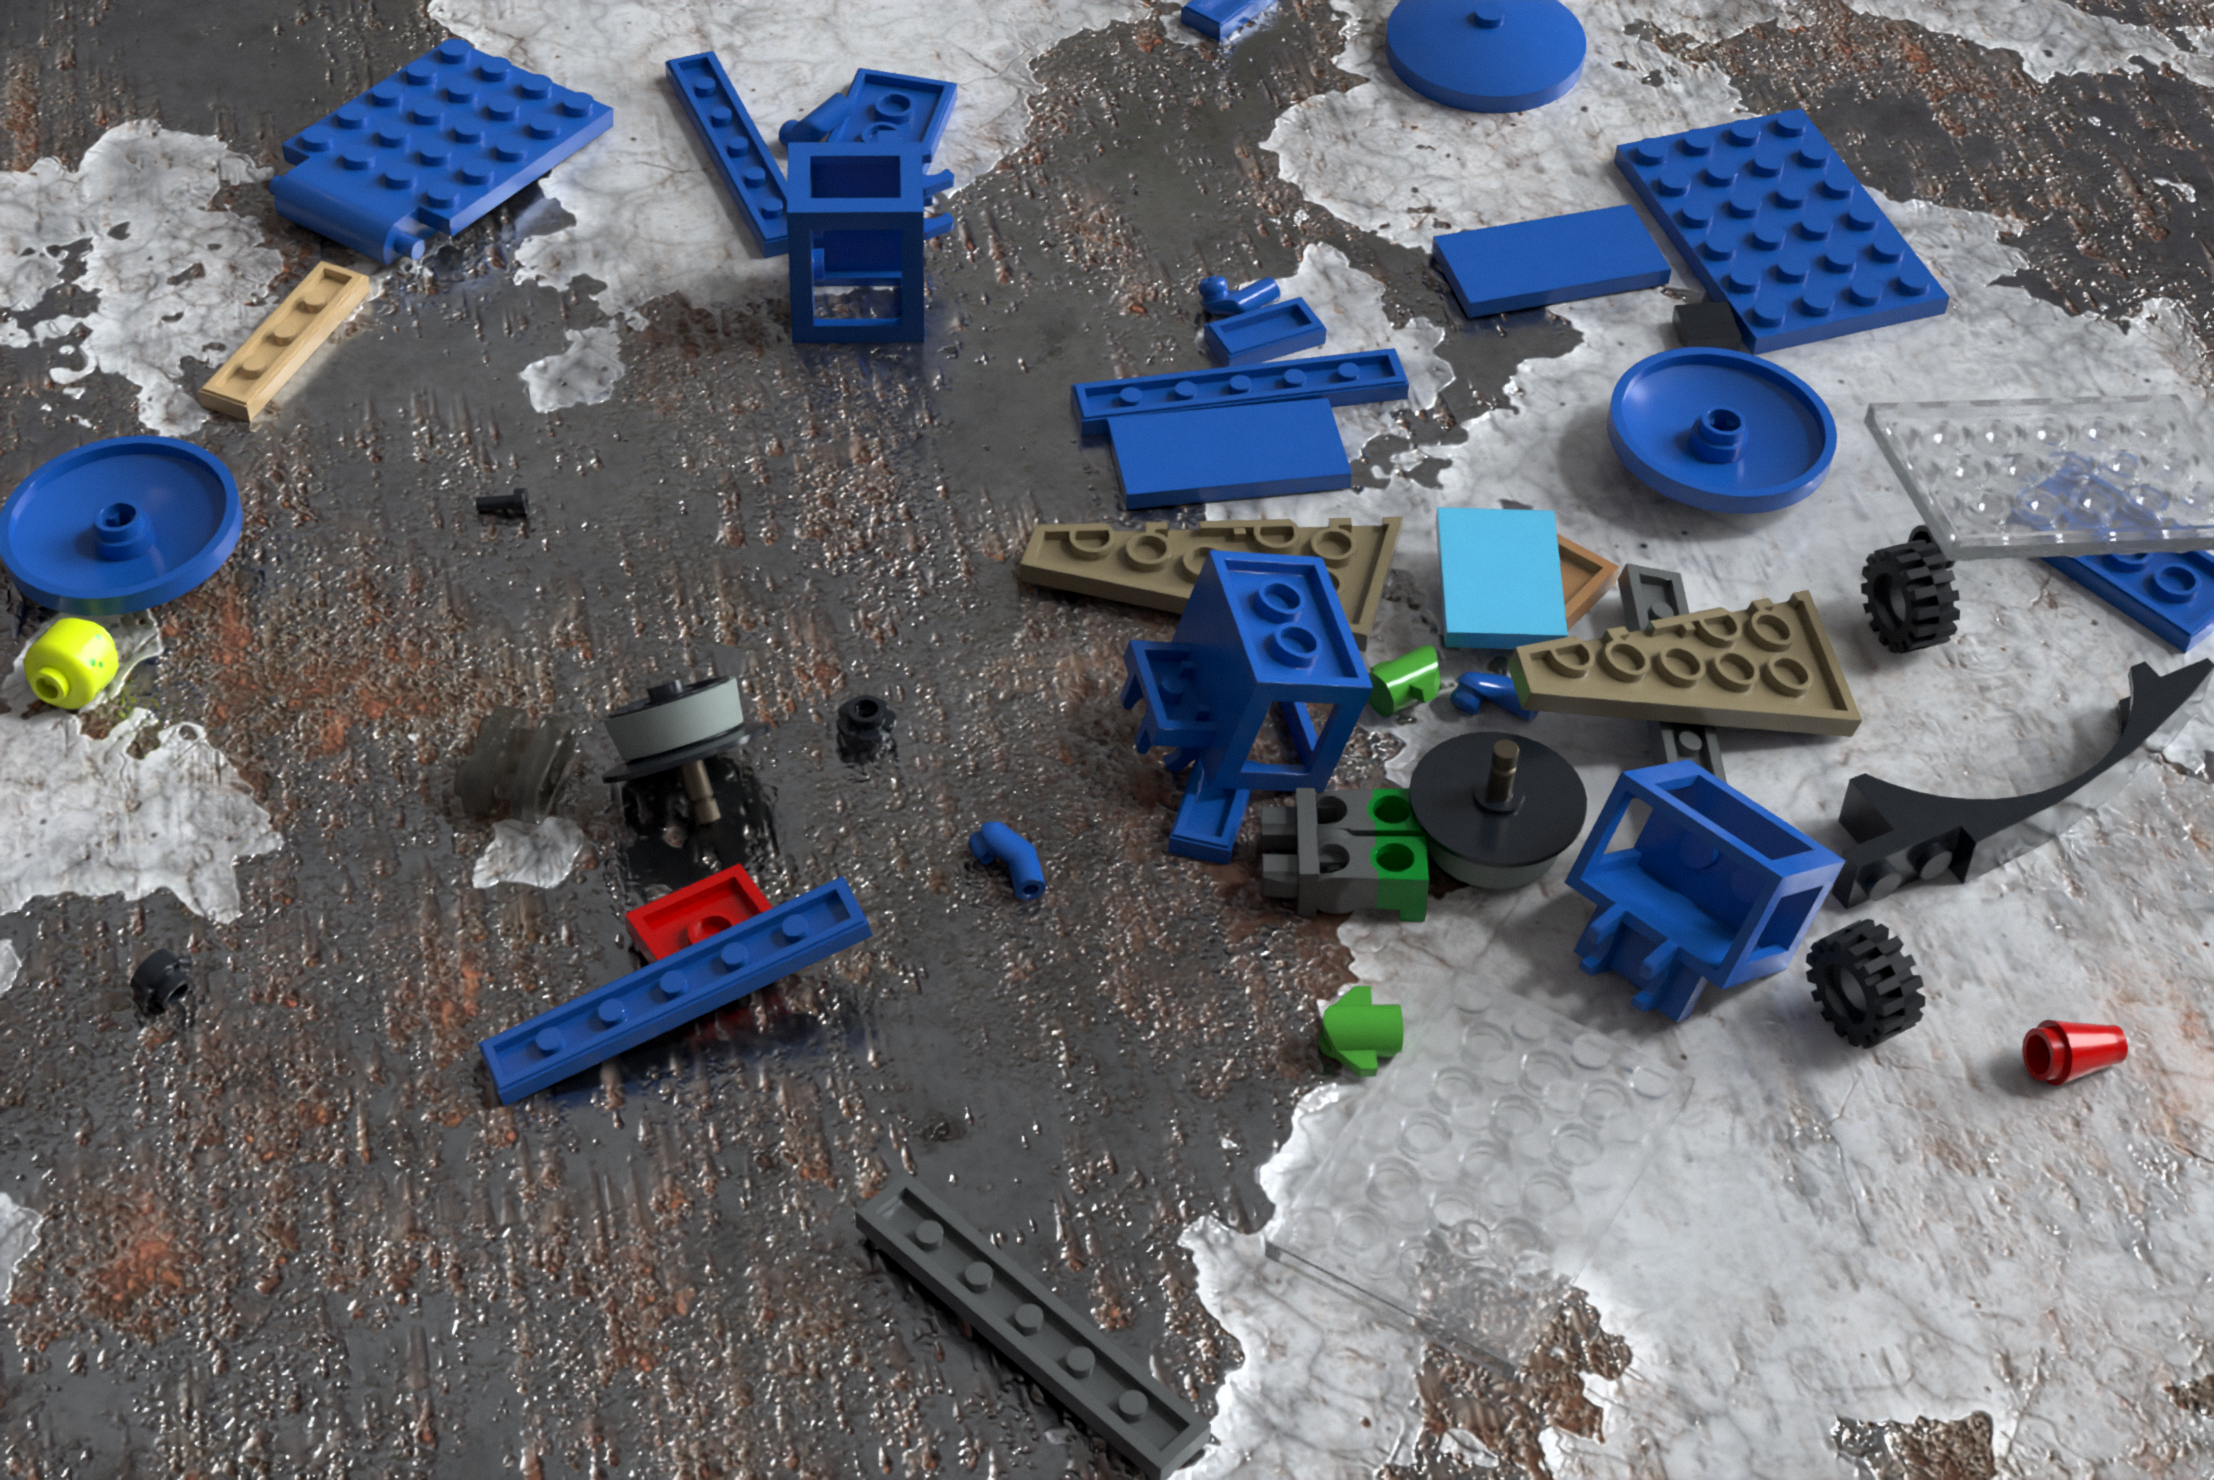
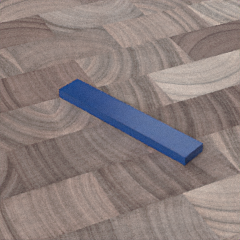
M714 51L665 61L666 77L764 258L787 254V181Z
M1391 348L1072 384L1070 400L1081 436L1107 434V418L1321 398H1328L1331 408L1408 399L1409 382L1396 349Z
M841 876L477 1043L497 1092L504 1106H507L873 935L869 923L844 876Z

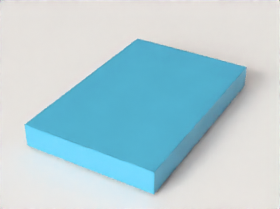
M1437 507L1435 523L1445 647L1515 649L1519 646L1568 637L1554 511Z

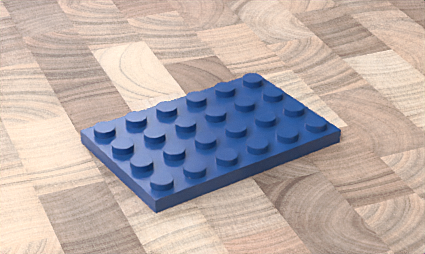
M1802 108L1617 145L1614 163L1713 301L1728 302L1741 333V340L1752 355L1946 313L1949 295Z

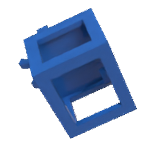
M877 130V142H788L787 231L792 343L924 342V241L954 230V218L950 213L945 212L937 218H924V207L933 205V194L954 187V174L949 169H945L935 175L923 174V164L932 163V151L928 148H922V142H900L899 130ZM815 286H901L902 318L814 319Z
M1209 550L1171 642L1129 640L1123 655L1128 677L1121 691L1120 699L1123 708L1126 710H1131L1139 700L1145 699L1147 710L1134 739L1137 751L1140 754H1146L1152 746L1177 747L1172 753L1163 757L1166 768L1173 772H1180L1199 755L1210 788L1296 791V788H1315V792H1324L1371 694L1373 685L1322 557ZM1272 701L1280 702L1302 765L1245 763ZM1305 703L1334 704L1319 738L1316 735Z
M1690 759L1621 772L1564 882L1597 905L1573 951L1584 958L1579 964V969L1588 976L1613 971L1641 991L1633 996L1630 1003L1637 1010L1645 1012L1656 1008L1676 1023L1689 1018L1708 981L1722 990L1787 969L1846 860ZM1639 798L1654 808L1633 848L1604 854L1632 799Z

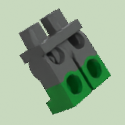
M1296 788L1295 807H1261V849H1295V854H1262V897L1297 898V916H1316L1317 909L1331 914H1343L1356 909L1399 910V921L1425 922L1429 885L1426 836L1412 814L1409 802V788L1330 790L1315 795V788Z

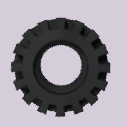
M1916 540L1875 550L1866 559L1868 565L1863 566L1861 575L1868 581L1861 584V594L1868 595V603L1863 604L1865 614L1872 613L1873 620L1869 623L1872 631H1880L1878 641L1883 646L1889 645V651L1894 654H1903L1947 643L1951 640L1950 636L1955 635L1957 631V626L1953 621L1960 620V610L1954 607V602L1959 601L1960 598L1959 591L1952 590L1950 582L1956 580L1952 570L1945 571L1944 567L1948 560L1943 553L1936 555L1937 546L1933 543L1926 544V540Z
M1870 919L1854 922L1814 942L1810 947L1812 952L1808 953L1806 957V963L1812 967V969L1806 971L1807 981L1816 984L1817 987L1816 990L1811 992L1814 1002L1822 1001L1825 1007L1821 1015L1826 1022L1831 1020L1836 1022L1834 1031L1840 1038L1848 1035L1849 1044L1855 1047L1862 1045L1863 1049L1872 1048L1916 1026L1915 1023L1921 1021L1924 1015L1920 1008L1925 1006V996L1916 991L1924 986L1921 975H1913L1910 967L1916 965L1912 955L1904 957L1900 952L1904 943L1898 936L1888 939L1889 928L1882 923L1875 926L1874 920Z

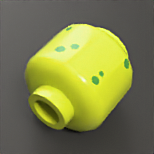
M65 618L50 626L28 648L23 665L25 676L32 690L41 700L64 709H79L93 701L110 683L116 674L119 662L114 641L103 627L88 620Z

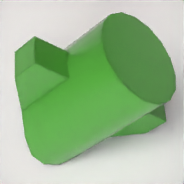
M1422 645L1395 660L1380 662L1371 667V672L1368 673L1373 685L1368 701L1372 708L1383 717H1390L1418 701L1426 703L1436 698L1438 691L1443 689L1436 651L1431 645Z
M1354 986L1339 1001L1324 1011L1323 1024L1318 1041L1321 1052L1327 1057L1336 1058L1359 1077L1376 1076L1378 1057H1401L1403 1050L1401 1006L1399 1004L1372 1005L1371 986Z

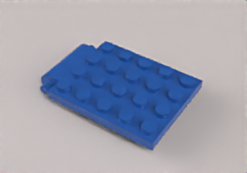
M450 38L282 144L284 159L296 167L288 171L284 176H274L269 184V193L275 196L274 206L279 216L385 265L391 264L402 255L418 260L425 251L424 240L438 231L451 237L613 127V108L595 101L587 93L574 92L553 83L548 76L532 74L512 65L506 58L493 57L472 48L464 40Z

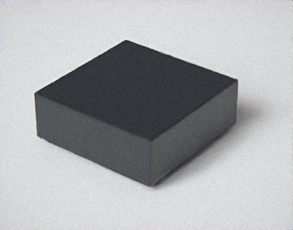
M1727 301L1674 306L1672 321L1683 348L1714 347L1739 351L1742 336Z

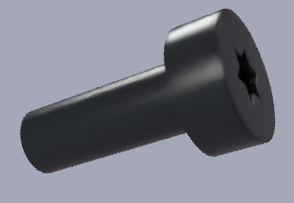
M515 488L513 495L476 497L477 512L514 509L516 515L529 513L530 503L527 488Z

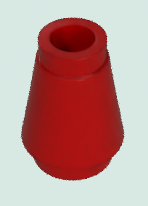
M2044 1020L2037 1028L2030 1029L2026 1033L2022 1045L2023 1060L2029 1074L2038 1081H2046L2054 1086L2067 1083L2114 1064H2120L2126 1059L2128 1053L2126 1036L2117 1025Z

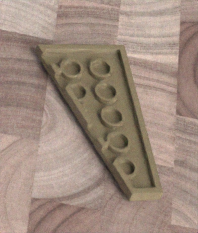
M1403 516L1382 517V525L1352 526L1351 518H1329L1328 527H1298L1290 519L1199 521V529L1168 530L1167 522H1145V531H1114L1107 523L1035 525L1020 562V581L1183 614L1209 550L1322 557L1359 651L1366 652L1401 535Z
M1809 590L1795 592L1788 601L1773 604L1769 598L1754 600L1747 609L1735 612L1718 607L1652 620L1648 623L1646 629L1628 632L1625 626L1606 629L1602 638L1583 641L1576 636L1519 646L1515 648L1507 663L1522 710L1852 737L1862 722L1858 708Z

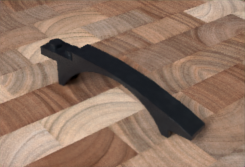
M2206 658L2161 677L2145 661L2130 667L2128 679L2131 696L2119 700L2116 707L2119 725L2118 742L2099 763L2082 775L2062 785L2041 792L1998 799H1965L1914 791L1888 783L1866 773L1849 779L1838 821L1858 845L1842 852L1841 858L1846 860L1833 884L1831 893L1847 910L1868 900H1882L1897 888L1921 878L1924 880L1935 878L1946 868H1949L1961 883L1965 884L2046 844L2117 795L2179 735L2202 704L2214 672V663L2209 658Z

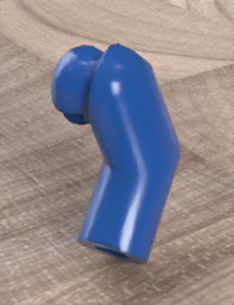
M836 92L802 120L797 121L793 119L786 121L779 130L780 143L786 146L788 150V142H820L832 129L853 113L850 102L841 93Z
M1216 275L1201 280L1198 285V291L1202 296L1199 303L1203 309L1210 314L1235 316L1269 306L1279 301L1281 295L1276 281L1268 276L1241 290H1228L1227 281L1221 275L1218 277Z
M1465 672L1455 680L1458 685L1450 695L1452 705L1471 715L1477 714L1480 711L1484 699L1529 722L1533 721L1539 711L1522 710L1513 681L1505 675Z
M990 821L982 823V830L972 833L968 840V846L974 858H979L983 864H990L999 857L1008 866L1017 898L1030 901L1042 896L1046 891V884L1034 845L1002 822Z

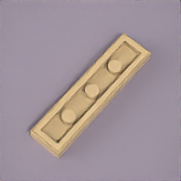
M320 261L199 390L201 406L251 422L371 291L369 277Z

